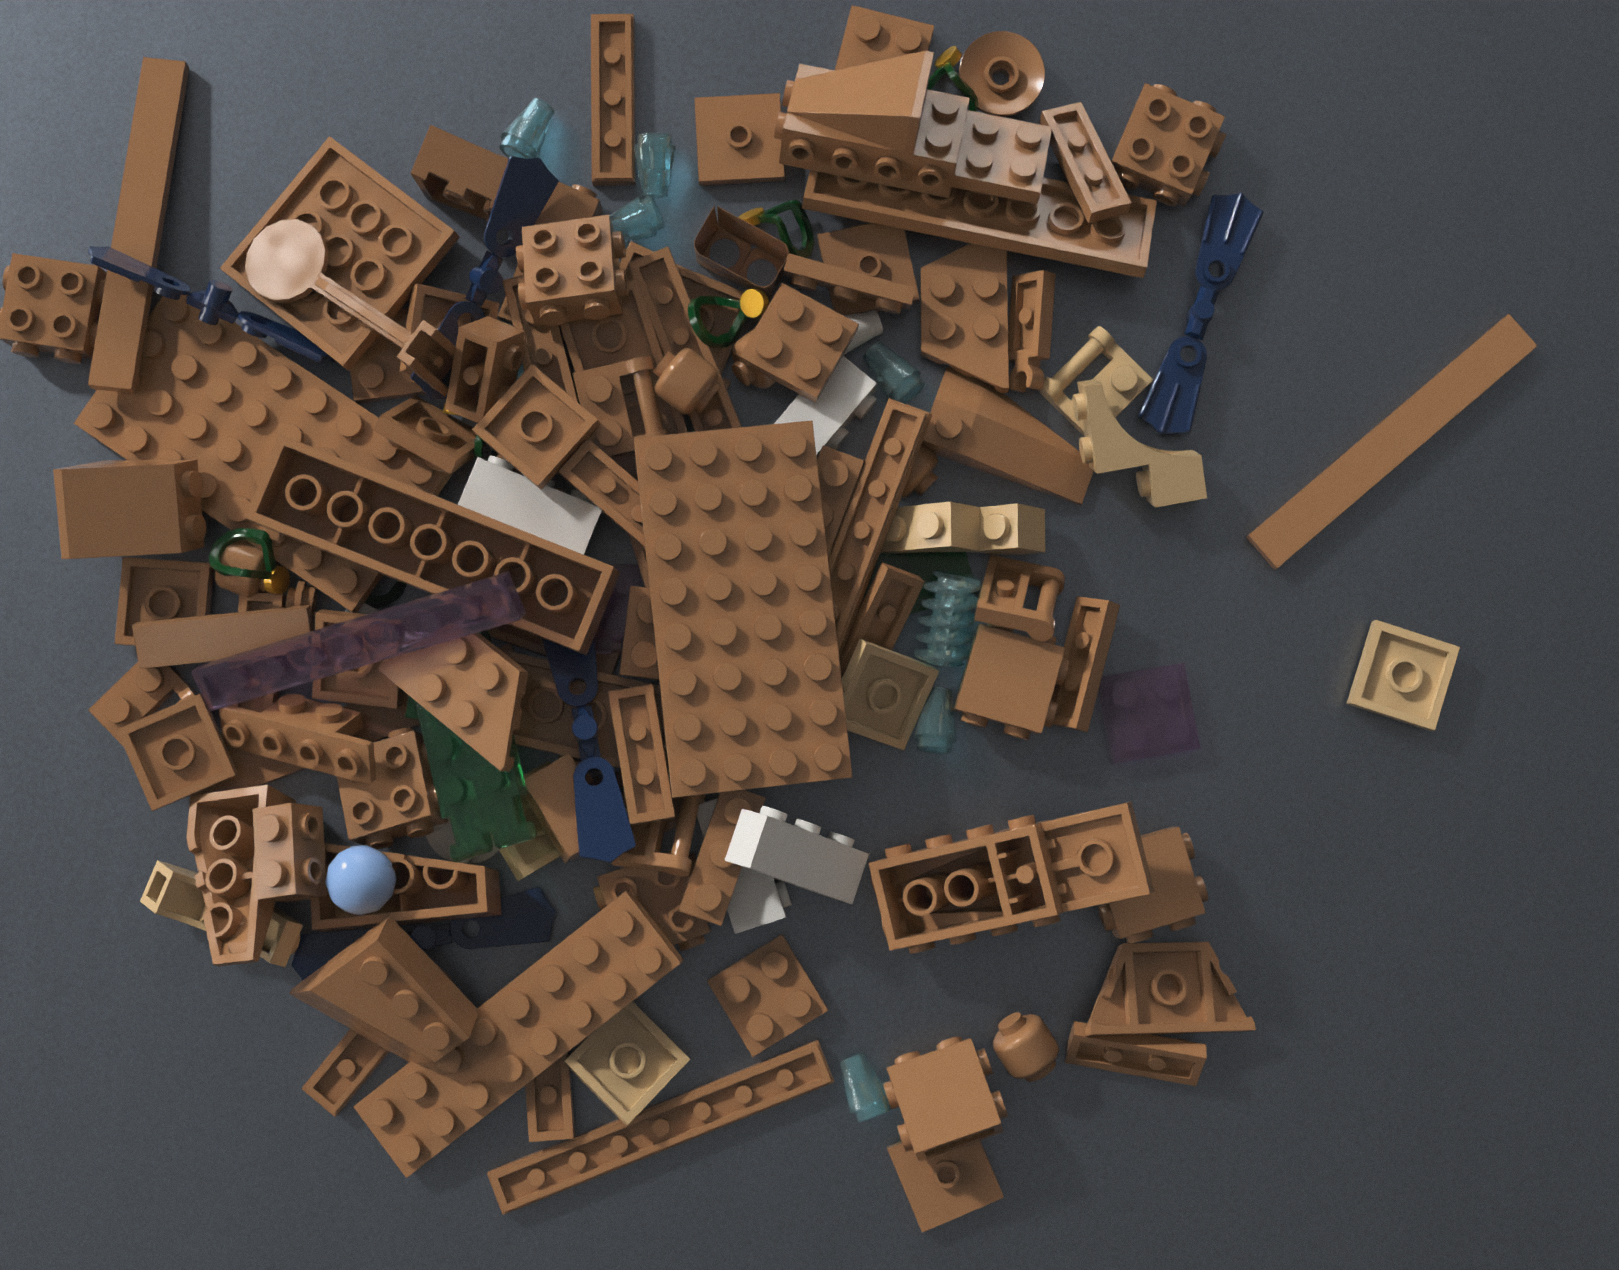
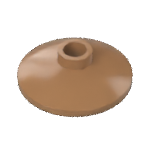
M996 31L982 35L969 45L960 62L959 76L976 94L978 110L995 116H1011L1024 111L1038 98L1044 84L1045 68L1039 51L1028 39L1013 32ZM1002 73L1007 76L1008 82L1004 85H998L993 81V76Z

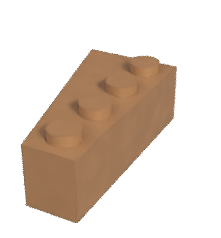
M430 125L411 170V175L427 199L488 221L509 158L495 154ZM558 182L534 225L602 216L603 209L600 200L596 198V193L577 184H573L570 187Z
M324 843L326 874L328 865L337 854L350 848V846ZM391 852L382 853L392 863L396 883L392 897L380 910L363 915L348 913L335 905L330 899L328 890L326 897L310 899L312 930L322 932L373 928L389 915L399 926L502 915L498 870L485 866Z

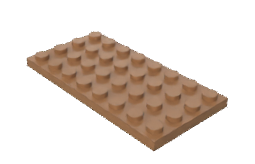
M181 295L179 300L162 296L148 317L136 394L96 390L73 424L127 460H198V472L203 482L200 494L203 512L230 530L250 528L266 531L271 538L274 559L351 612L358 613L383 574L262 527L244 518L279 434L434 496L439 495L453 473L436 471L427 466L423 458L411 451L399 450L391 446L386 441V437L374 431L379 419L377 416L258 337L248 334L235 322L231 324L219 319L217 325L204 323L198 319L201 310L187 304V295ZM248 541L255 547L262 550L261 545Z
M813 421L634 438L672 798L853 778Z

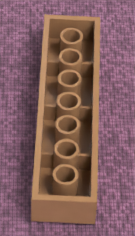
M281 434L278 436L244 517L262 527L587 656L620 575V572L614 566Z

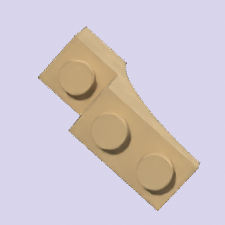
M1095 379L1077 382L1079 394H1073L1072 399L1076 420H1083L1085 437L1079 438V450L1083 464L1089 463V468L1097 474L1142 466V471L1136 472L1138 491L1140 496L1146 497V501L1154 507L1207 498L1202 455L1193 450L1168 451L1157 449L1136 441L1121 427L1108 406L1103 384Z
M951 501L897 507L880 553L971 552L1006 556L1045 553V509L1018 503L976 507Z
M157 860L140 902L155 914L206 931L203 914L206 911L202 890L197 889L194 877L198 872ZM274 906L260 957L271 964L286 967L290 955L298 948L300 931L303 925Z

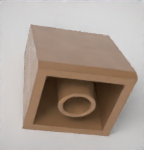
M104 460L53 469L62 559L173 554L205 547L206 522L202 516L200 496L203 482L198 472V460Z

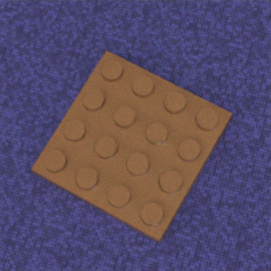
M329 136L219 269L341 366L350 371L380 334L316 291H312L308 296L290 303H275L260 296L249 284L245 272L246 254L254 238L265 227L280 220L298 219L311 224L324 237L329 251L328 268L325 276L390 319H393L409 300L413 285L423 283L460 237L447 224Z

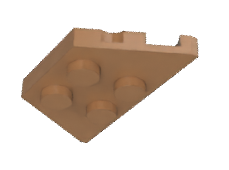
M970 243L921 267V356L937 364H947L955 372L970 379L973 376L994 386V390L1000 393H1008L1007 250Z
M454 619L379 666L378 670L497 769L507 772L511 770L514 764V757H509L513 730H519L522 715L520 702L525 694L528 672L464 620Z
M1209 942L1123 943L1117 947L1085 1028V1036L1255 1031L1256 1027L1252 1017L1245 1015L1234 995L1237 991L1230 978L1221 971L1219 959Z

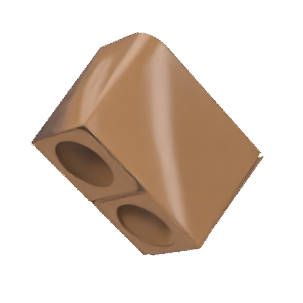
M713 206L694 240L697 263L745 290H762L769 300L784 275V267L788 256L786 244L718 206L717 221L715 206ZM729 239L737 244L740 256L735 265L725 268L710 259V248L716 241ZM751 245H754V246H756V247H758V248H753V249L751 250ZM765 259L773 263L777 270V276L770 285L761 287L748 281L747 269L752 262Z

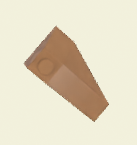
M947 367L930 412L932 418L922 444L938 456L1081 506L1093 470L1089 468V463L1083 464L1080 451L1007 395L994 390V386L973 376L971 379L955 372L954 369Z
M269 785L190 796L186 839L189 852L195 855L198 873L194 877L197 889L202 890L206 907V911L203 914L213 965L218 967L259 961L276 901L257 900L253 809L285 803H296V800Z

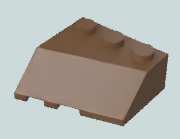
M390 915L289 992L290 995L408 1062L412 1061L415 1063L437 1062L470 1038L478 1016L475 1011L477 1008Z

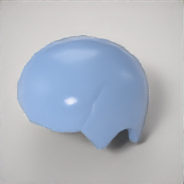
M368 845L352 846L339 852L328 865L325 879L330 899L335 905L348 913L356 915L380 910L392 897L396 883L395 871L389 858Z

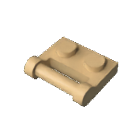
M1097 326L1088 335L1090 340L1051 379L1048 377L1044 379L1043 389L1038 390L1084 437L1083 420H1076L1073 399L1070 400L1063 390L1101 352L1110 362L1093 379L1103 384L1108 406L1115 418L1153 381L1101 326Z

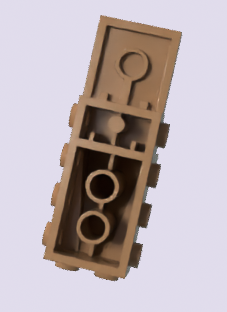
M921 51L835 71L799 63L795 81L787 80L782 106L788 107L787 113H778L774 138L781 140L779 164L946 198L950 197L951 188L955 187L1038 204L1052 127L968 110L970 98L928 90L934 52Z
M1132 801L1037 823L1034 814L1008 820L1009 828L994 832L993 826L990 824L966 830L968 839L953 842L951 834L926 839L927 848L912 851L910 843L884 849L886 858L868 864L871 872V883L876 893L882 917V928L887 938L889 950L908 947L910 954L936 948L934 941L949 938L950 945L961 944L977 939L975 932L991 930L992 936H999L1017 931V924L1027 921H1033L1034 927L1046 926L1060 922L1059 914L1155 892Z

